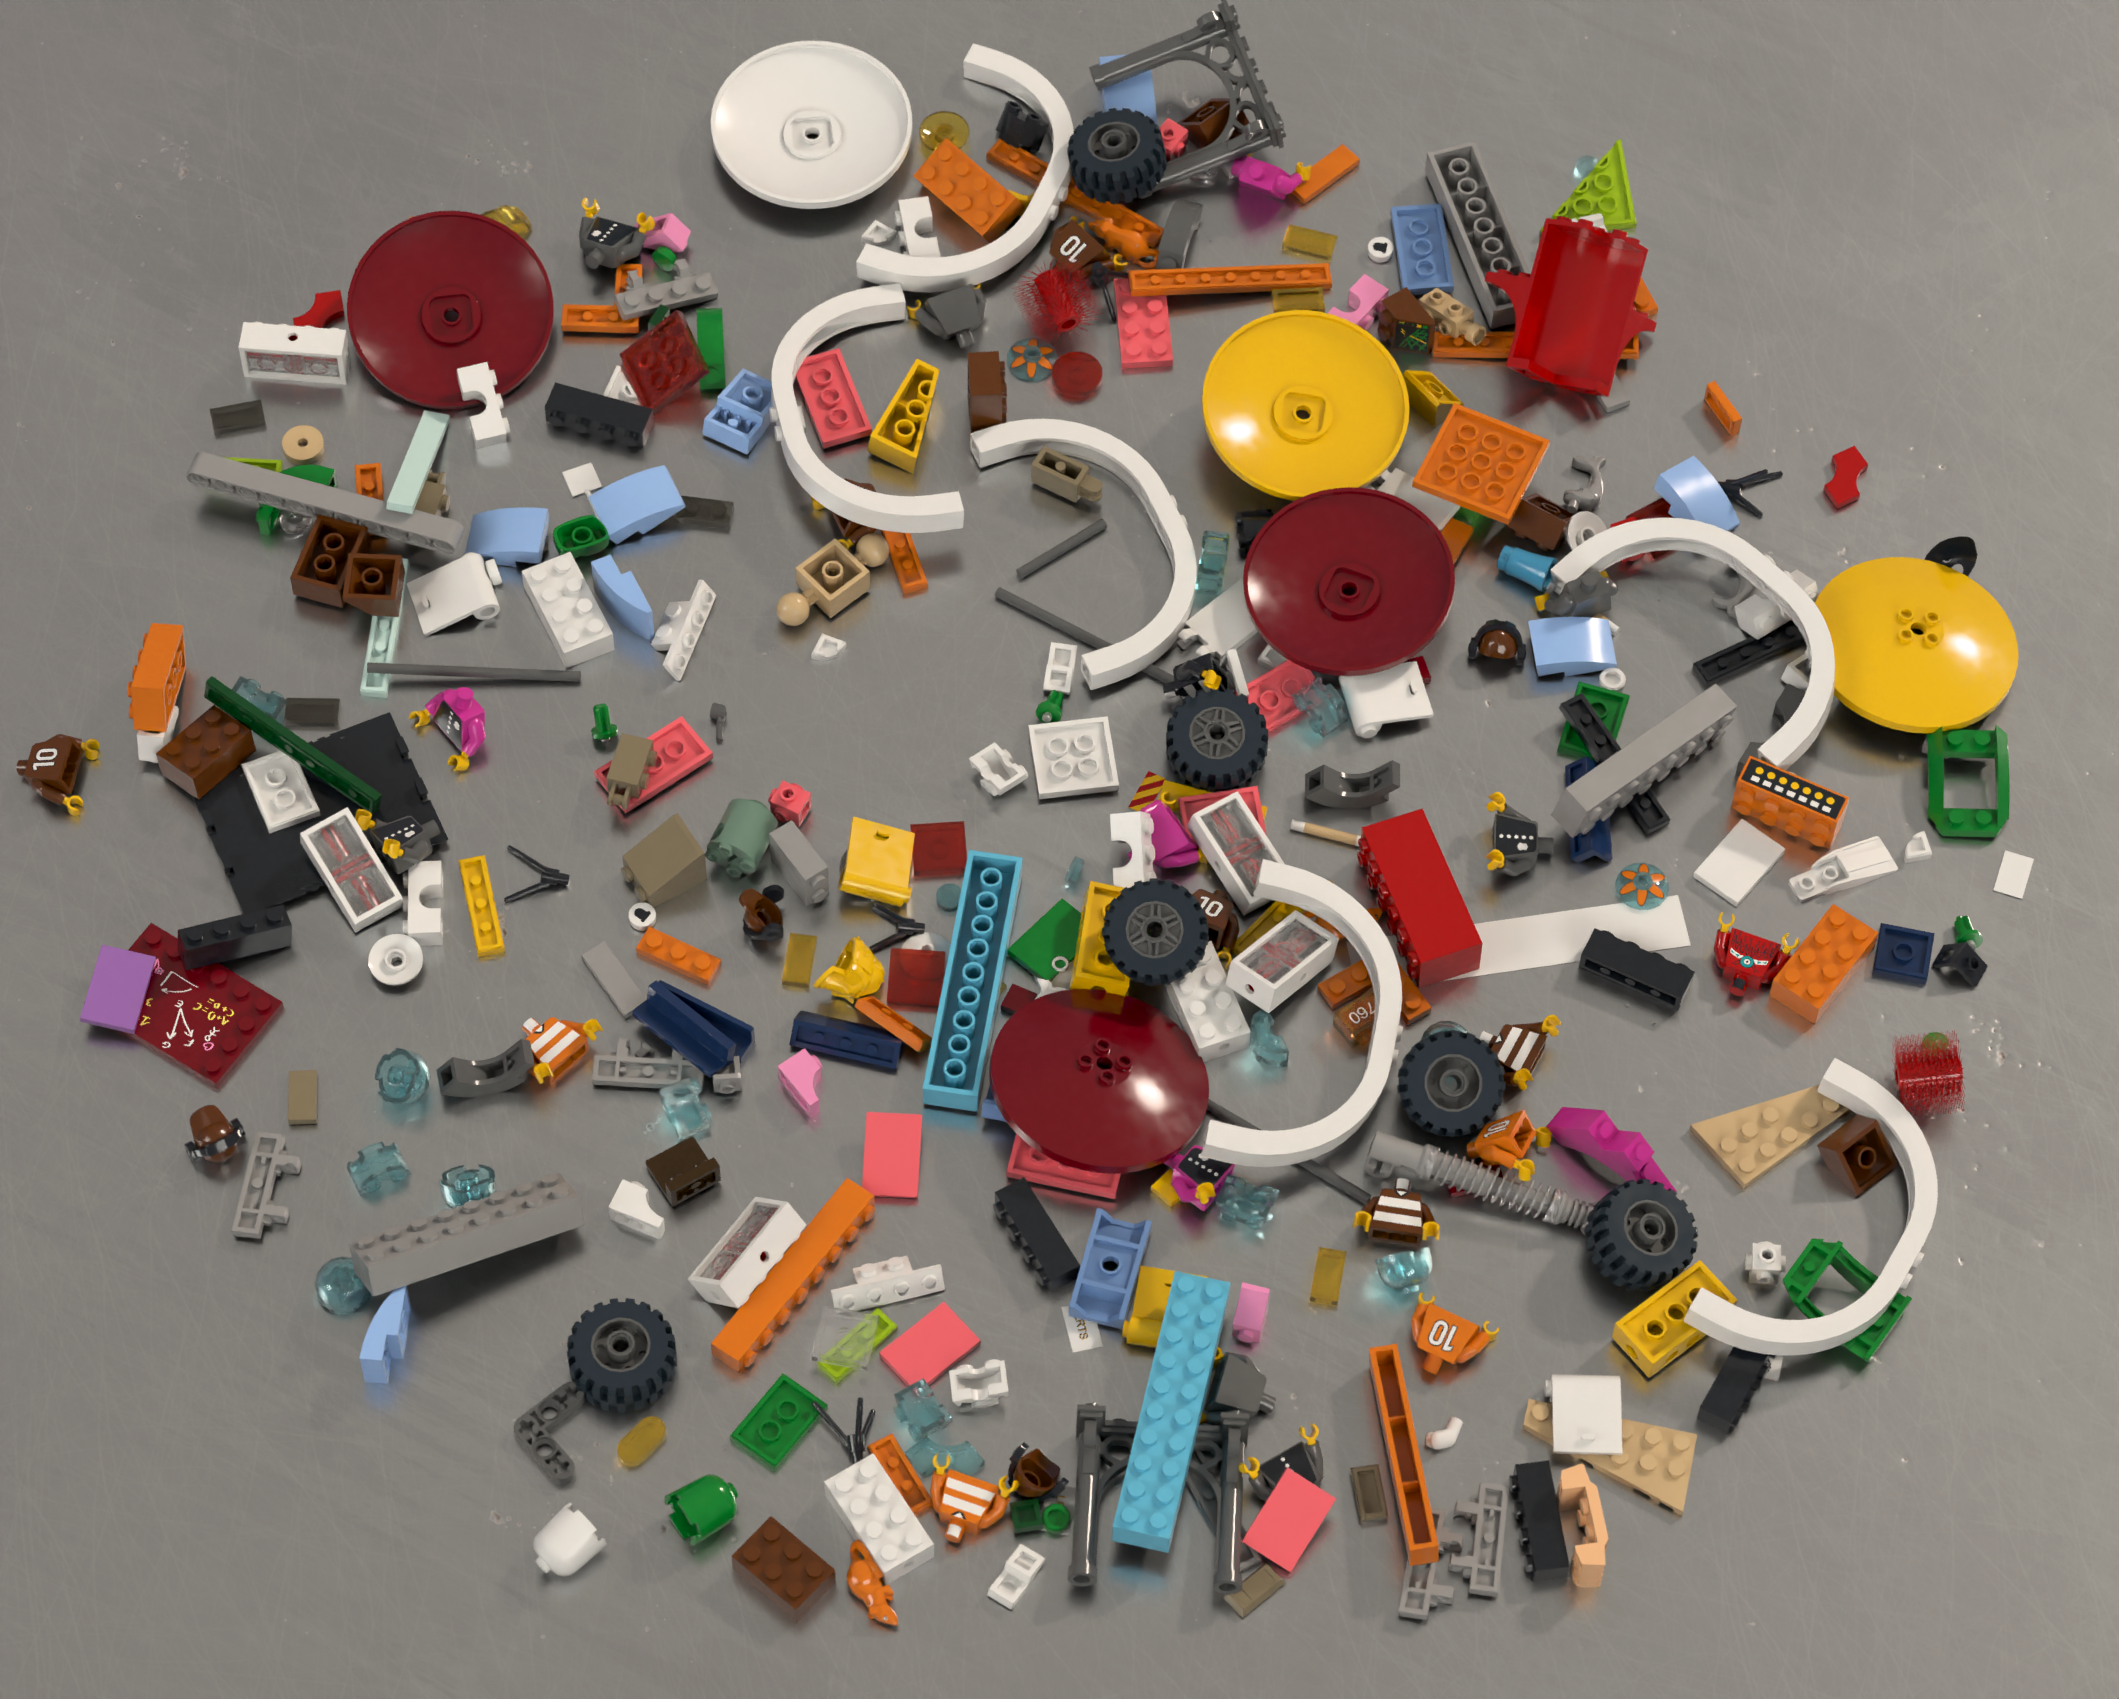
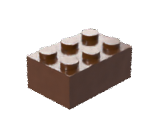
M999 351L968 353L970 434L995 425L1007 423V386L1004 378L1005 362L999 361Z
M318 514L290 577L293 595L343 608L345 601H343L342 597L349 553L367 554L371 545L368 527Z
M213 705L159 750L156 756L162 775L199 800L256 751V747L249 728Z
M772 1516L731 1556L733 1570L796 1623L836 1583L835 1569Z

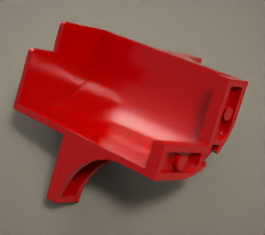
M1557 216L1556 219L1546 218L1531 274L1519 272L1518 276L1513 275L1510 271L1498 269L1497 272L1487 271L1484 280L1498 289H1503L1509 296L1515 310V333L1506 367L1527 378L1541 383L1547 382L1561 389L1609 397L1616 367L1627 343L1639 332H1655L1657 323L1648 318L1649 314L1637 311V307L1633 306L1648 249L1640 245V240L1627 237L1628 233L1625 231L1613 229L1612 233L1606 232L1603 228L1593 226V222L1589 220L1578 219V222H1572L1570 218Z

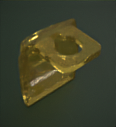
M502 205L481 214L504 224L518 235L532 231V226L527 216L515 206Z

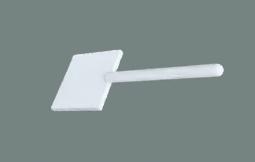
M592 463L562 472L572 497L586 494L596 518L599 519L589 499L592 491L602 488Z

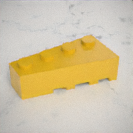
M919 359L915 360L870 435L867 452L912 474L914 473L940 369Z

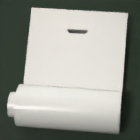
M466 553L461 558L407 583L425 636L435 633L470 615H474L480 620L493 618L500 612L499 603L483 557L480 554Z
M1416 661L1402 663L1378 673L1339 677L1340 687L1357 736L1371 738L1377 734L1384 723L1431 718L1434 715Z
M1551 1374L1550 1380H1545V1397H1550V1402L1552 1403L1553 1453L1622 1455L1620 1376Z

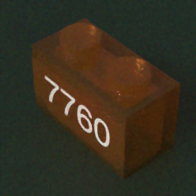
M1373 989L1335 1011L1333 1025L1352 1049L1359 1044L1365 1045L1370 1042L1375 1015Z

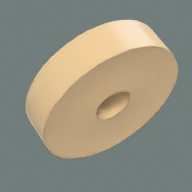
M300 425L293 427L286 432L282 439L284 456L293 464L310 465L318 461L324 453L323 436L319 430L312 426Z

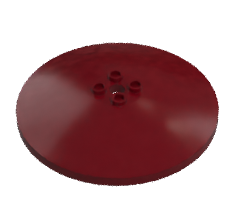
M430 212L412 217L392 227L380 236L363 255L355 269L348 291L347 320L354 348L366 369L380 384L395 395L420 406L434 409L453 410L483 405L484 403L477 399L463 401L457 379V369L487 362L489 370L494 369L497 379V385H493L495 393H500L502 397L512 391L532 373L541 360L549 343L553 328L554 303L551 284L547 272L535 251L522 237L504 224L471 212ZM448 311H455L459 317L454 322H448L445 320L444 315Z
M1354 487L1334 488L1312 493L1295 500L1278 511L1265 523L1252 542L1246 557L1243 573L1244 598L1246 608L1256 630L1284 658L1301 667L1323 674L1335 676L1367 675L1388 670L1404 663L1422 651L1439 633L1449 615L1454 598V563L1447 542L1439 529L1415 506L1401 498L1378 490ZM1351 587L1356 590V593L1347 596L1342 591L1345 588Z
M1071 989L1058 991L1037 998L1024 1005L1007 1020L1000 1030L990 1058L989 1080L994 1100L1002 1116L1016 1134L1043 1155L1067 1166L1090 1172L1109 1174L1136 1172L1152 1168L1171 1159L1182 1151L1198 1132L1209 1101V1080L1202 1057L1198 1056L1191 1039L1181 1027L1167 1015L1143 1001L1127 995L1121 996L1107 993L1106 990ZM1097 1064H1106L1110 1069L1102 1070Z

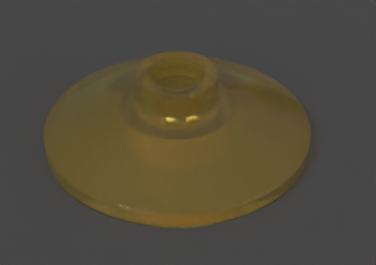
M939 111L930 114L923 120L919 129L922 143L932 151H935L945 138L961 149L967 143L970 134L966 120L962 116L950 111Z

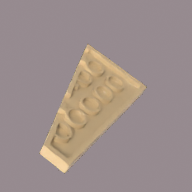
M1819 1085L1691 1124L1689 1130L1745 1189L1845 1117L1851 1110L1817 1092Z
M1529 1399L1523 1429L1553 1445L1552 1404ZM1622 1419V1455H1570L1578 1460L1581 1458L1587 1461L1598 1471L1631 1489H1638L1649 1495V1499L1669 1506L1673 1509V1512L1682 1516L1697 1434Z

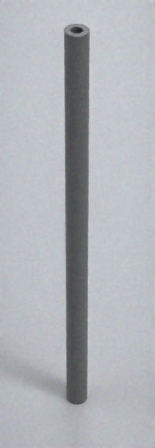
M1001 587L995 592V597L1097 649L1113 645ZM1152 664L1141 670L1164 683L1174 681L1173 675Z
M367 662V673L581 682V671Z
M1209 1099L1206 1110L1231 1125L1261 1130ZM1312 1159L1297 1163L1364 1204H1367L1372 1197L1371 1194Z

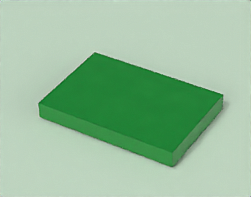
M1579 681L1574 697L1583 693L1611 735L1617 740L1630 695ZM1566 720L1557 751L1580 758L1586 756L1595 761Z
M1062 898L1007 949V954L1035 977L1051 982L1059 973V971L1052 967L1054 958L1058 956L1065 957L1068 960V964L1074 960L1081 913ZM1063 960L1055 962L1057 968H1063L1066 965Z
M782 1373L732 1432L730 1440L776 1471L821 1418V1415L812 1406V1402L817 1401L825 1411L828 1409V1404Z

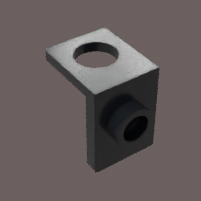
M1967 942L1943 945L1932 964L1934 968L1954 966L1972 987L1978 985L1988 967ZM1954 950L1953 954L1948 959L1943 960L1944 956L1948 952Z

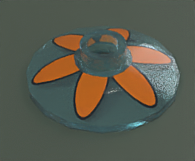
M1025 338L1017 341L1010 347L1007 354V366L1010 372L1019 379L1040 381L1049 377L1054 372L1057 366V353L1054 347L1047 343V341L1038 338Z
M1633 863L1624 867L1618 874L1615 888L1616 894L1623 903L1638 910H1648L1661 905L1667 898L1669 883L1663 871L1656 866L1647 863ZM1640 880H1644V881H1646L1647 883H1641V882H1639V881H1640Z

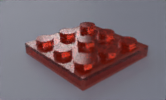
M678 310L674 311L619 354L642 405L653 409V416L710 373L683 313Z

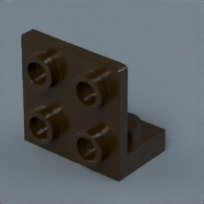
M693 1136L645 1162L646 1167L672 1207L721 1181L720 1165L714 1157L710 1160L707 1158Z

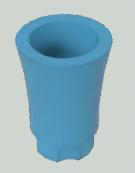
M1505 546L1497 561V568L1544 593L1552 582L1550 569L1558 563L1557 558L1538 555L1517 547Z

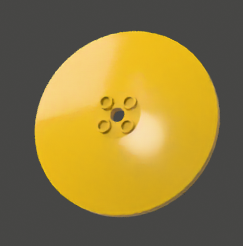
M1282 311L1265 315L1242 326L1221 345L1214 355L1207 370L1202 389L1201 406L1204 426L1212 446L1222 461L1231 471L1251 486L1267 494L1292 501L1322 490L1346 487L1364 488L1371 484L1394 461L1403 443L1409 421V397L1406 383L1396 361L1388 350L1375 337L1358 325L1341 317L1319 311ZM1305 410L1309 413L1310 417L1300 419L1296 412Z
M1887 557L1874 559L1852 566L1838 574L1823 588L1815 601L1826 622L1834 648V696L1855 713L1872 722L1911 733H1934L1941 727L1942 732L1958 730L1980 721L1993 712L2010 690L2016 675L2019 657L2018 643L2013 626L2003 608L1987 590L1955 569L1918 558ZM1911 629H1919L1923 634H1914Z

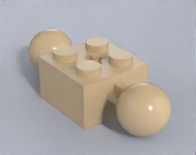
M875 533L864 535L857 543L856 553L852 555L835 538L795 568L796 585L803 593L791 592L779 599L776 613L780 621L788 626H798L804 623L809 616L810 606L814 603L831 618L870 589V571L865 565L876 567L887 560L890 549L886 539Z

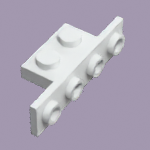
M698 580L690 601L668 603L651 643L656 651L669 650L663 666L676 681H680L716 598V594L704 580Z
M903 1256L893 1257L874 1264L867 1263L861 1267L853 1268L856 1284L831 1290L835 1316L943 1291L945 1286L940 1264L912 1270L908 1257Z

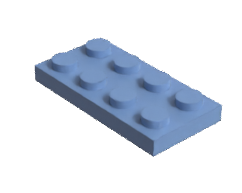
M1441 204L1391 207L1390 214L1402 289L1407 287L1413 295L1428 294L1435 288L1445 293L1453 292L1454 282Z

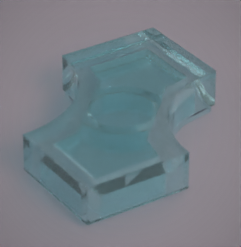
M926 1436L904 1452L911 1465L922 1477L936 1470L932 1460L937 1453V1462L940 1465L947 1463L948 1454L951 1457L950 1465L945 1469L946 1473L951 1469L970 1476L985 1465L984 1459L968 1441L954 1446H944L933 1442Z

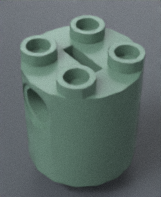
M740 798L733 799L728 804L707 845L705 857L725 867L726 872L733 877L739 878L741 874L753 873L770 843L769 833L778 827L777 819L760 801Z

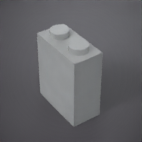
M791 820L769 833L771 861L806 907L812 903H819L824 900L829 894L828 866L795 823Z

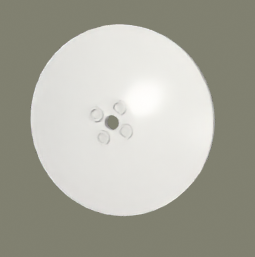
M799 41L764 50L742 63L731 73L721 86L714 101L711 114V136L716 155L723 168L748 192L781 206L801 209H822L858 200L881 187L892 177L902 164L910 146L912 111L909 99L900 81L876 58L856 48L839 43ZM811 133L818 135L816 139H808L806 136Z

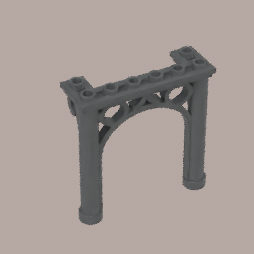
M1221 0L1222 3L1218 4L1219 11H1211L1199 17L1197 20L1198 26L1100 66L1096 64L1089 67L1095 86L1099 91L1169 62L1178 60L1194 61L1212 70L1223 82L1228 92L1230 114L1222 134L1210 145L1167 162L1161 181L1159 183L1156 182L1157 186L1151 192L1147 191L1142 199L1152 196L1151 193L1268 146H1278L1279 149L1284 147L1282 138L1286 137L1283 129V121L1280 114L1276 113L1272 101L1267 102L1265 94L1268 93L1263 79L1259 81L1255 74L1259 72L1254 58L1249 59L1246 53L1250 49L1245 36L1240 37L1237 31L1241 27L1238 22L1239 18L1234 5L1229 6L1227 0ZM1207 45L1205 55L1192 52V50ZM1221 46L1228 50L1230 56L1226 62L1217 63L1211 59L1212 51L1216 47ZM1235 59L1238 61L1243 76H1235L1229 71L1234 65ZM1247 87L1255 104L1251 101H1241V93ZM1249 109L1253 111L1256 120L1244 126L1237 121V117L1240 111ZM1234 128L1242 133V135L1228 141Z
M1096 1403L1077 1404L1076 1437H1079L1072 1562L1068 1567V1581L1077 1586H1090L1097 1581L1096 1562L1100 1499L1107 1485L1116 1476L1127 1470L1130 1457L1129 1455L1120 1461L1109 1455L1107 1450L1116 1445L1126 1446L1131 1450L1138 1424L1136 1421H1127L1121 1418L1105 1420L1106 1406H1099ZM1240 1411L1221 1412L1220 1426H1213L1209 1423L1199 1424L1193 1452L1196 1450H1207L1213 1453L1215 1458L1202 1465L1191 1458L1188 1469L1189 1472L1199 1477L1210 1488L1216 1500L1217 1527L1213 1589L1222 1594H1235L1242 1590L1240 1553L1243 1473L1239 1471L1238 1467L1240 1463H1244V1447L1247 1446L1250 1414ZM1100 1459H1102L1110 1468L1099 1479ZM1219 1465H1221L1220 1485L1210 1473L1216 1470Z

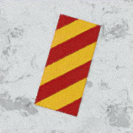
M1148 771L1128 808L1140 811L1143 807L1152 803L1166 778Z

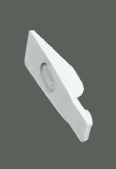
M1874 836L1834 850L1821 857L1812 865L1811 870L1790 878L1789 885L1799 902H1805L1822 894L1826 895L1892 874L1897 872L1898 867L1880 837Z

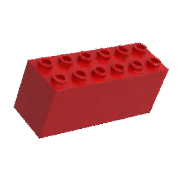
M1423 808L1362 827L1361 838L1358 839L1360 852H1357V858L1362 868L1365 867L1368 872L1367 881L1370 889H1375L1378 895L1376 897L1378 907L1382 912L1386 913L1388 918L1386 920L1387 928L1390 934H1395L1397 938V951L1400 957H1405L1408 963L1406 970L1411 980L1415 979L1419 989L1478 970L1480 968L1483 943Z

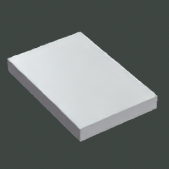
M277 751L241 764L269 834L320 816L319 808L300 764L282 751Z
M1741 819L1698 867L1693 877L1737 907L1785 853V848Z

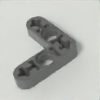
M574 1381L560 1386L519 1417L514 1424V1434L517 1441L551 1480L559 1485H566L574 1479L576 1475L573 1460L548 1432L584 1404V1391H578ZM568 1392H570V1393H572V1394H575V1393H576V1394H577V1399H576V1400H573L572 1398L567 1399V1393H568ZM564 1402L565 1409H562L560 1403L562 1404ZM547 1407H553L558 1411L557 1415L552 1419L544 1418L541 1413ZM523 1426L532 1428V1434L536 1438L533 1442L532 1437L527 1432L522 1433ZM542 1444H548L553 1450L548 1456H540L536 1452L537 1448ZM556 1458L557 1463L562 1468L567 1467V1474L564 1475L562 1472L558 1473L557 1466L554 1463V1460Z

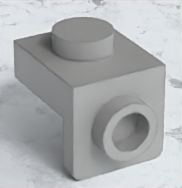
M734 1056L732 1063L716 1075H713L714 1092L730 1094L742 1090L739 1056Z

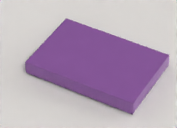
M102 945L80 1016V1022L135 1034L156 957Z

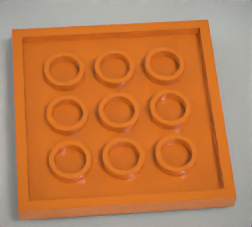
M1454 403L1419 468L1412 487L1509 525L1549 448L1550 440Z

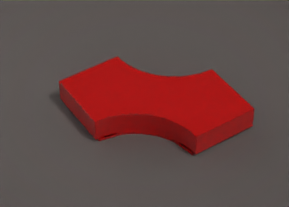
M341 290L316 293L311 309L305 314L293 318L294 326L326 328L335 319L345 316Z
M1855 446L1832 456L1835 476L1824 485L1823 490L1837 509L1858 500L1860 497L1856 481L1867 470L1868 463Z

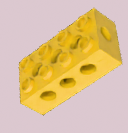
M1090 881L1084 895L1069 990L1099 989L1106 990L1107 993L1121 996L1126 995L1130 978L1125 974L1123 975L1112 962L1106 951L1103 938L1105 913L1109 911L1112 900L1117 898L1121 894L1120 891L1124 888Z
M1701 1260L1697 1261L1615 1323L1612 1338L1648 1378L1707 1335L1683 1322L1701 1287L1735 1306L1738 1300Z

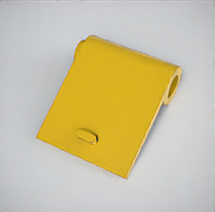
M853 816L846 863L840 874L838 890L902 907L903 903H908L912 888L908 887L915 833Z
M1140 1266L1132 1316L1130 1321H1124L1122 1337L1127 1338V1344L1157 1347L1175 1271Z

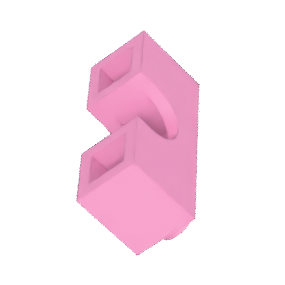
M1364 274L1349 290L1348 305L1356 311L1346 313L1333 307L1328 314L1341 317L1364 330H1368L1374 318L1380 313L1381 300L1388 297L1389 289Z

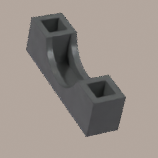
M1789 683L1776 701L1773 717L1781 728L1793 716L1806 693ZM1750 742L1738 761L1735 775L1740 776L1749 756L1758 759V748L1765 742Z

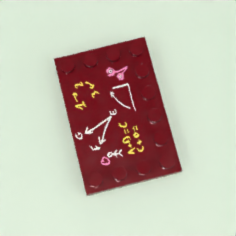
M153 923L149 924L128 949V951L156 957V962L135 1034H127L215 1088L221 1085L284 1007L282 1001L219 963L186 971L178 952V938Z

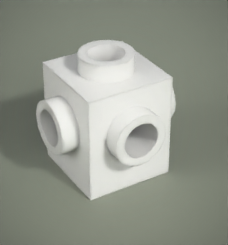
M1767 1241L1752 1244L1751 1252L1745 1254L1744 1264L1745 1270H1749V1283L1777 1285L1780 1272L1785 1273L1786 1256L1781 1255V1245H1774Z

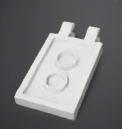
M1397 468L1392 473L1386 470L1374 481L1382 484L1377 489L1378 491L1401 498L1415 506L1435 524L1439 531L1442 530L1461 507L1412 487L1415 477ZM1370 484L1364 487L1366 489L1375 490Z
M1242 578L1185 622V629L1177 635L1180 639L1177 641L1178 646L1186 650L1192 643L1198 640L1203 645L1196 650L1198 657L1211 653L1213 657L1216 656L1221 661L1227 650L1237 649L1258 632L1246 608Z

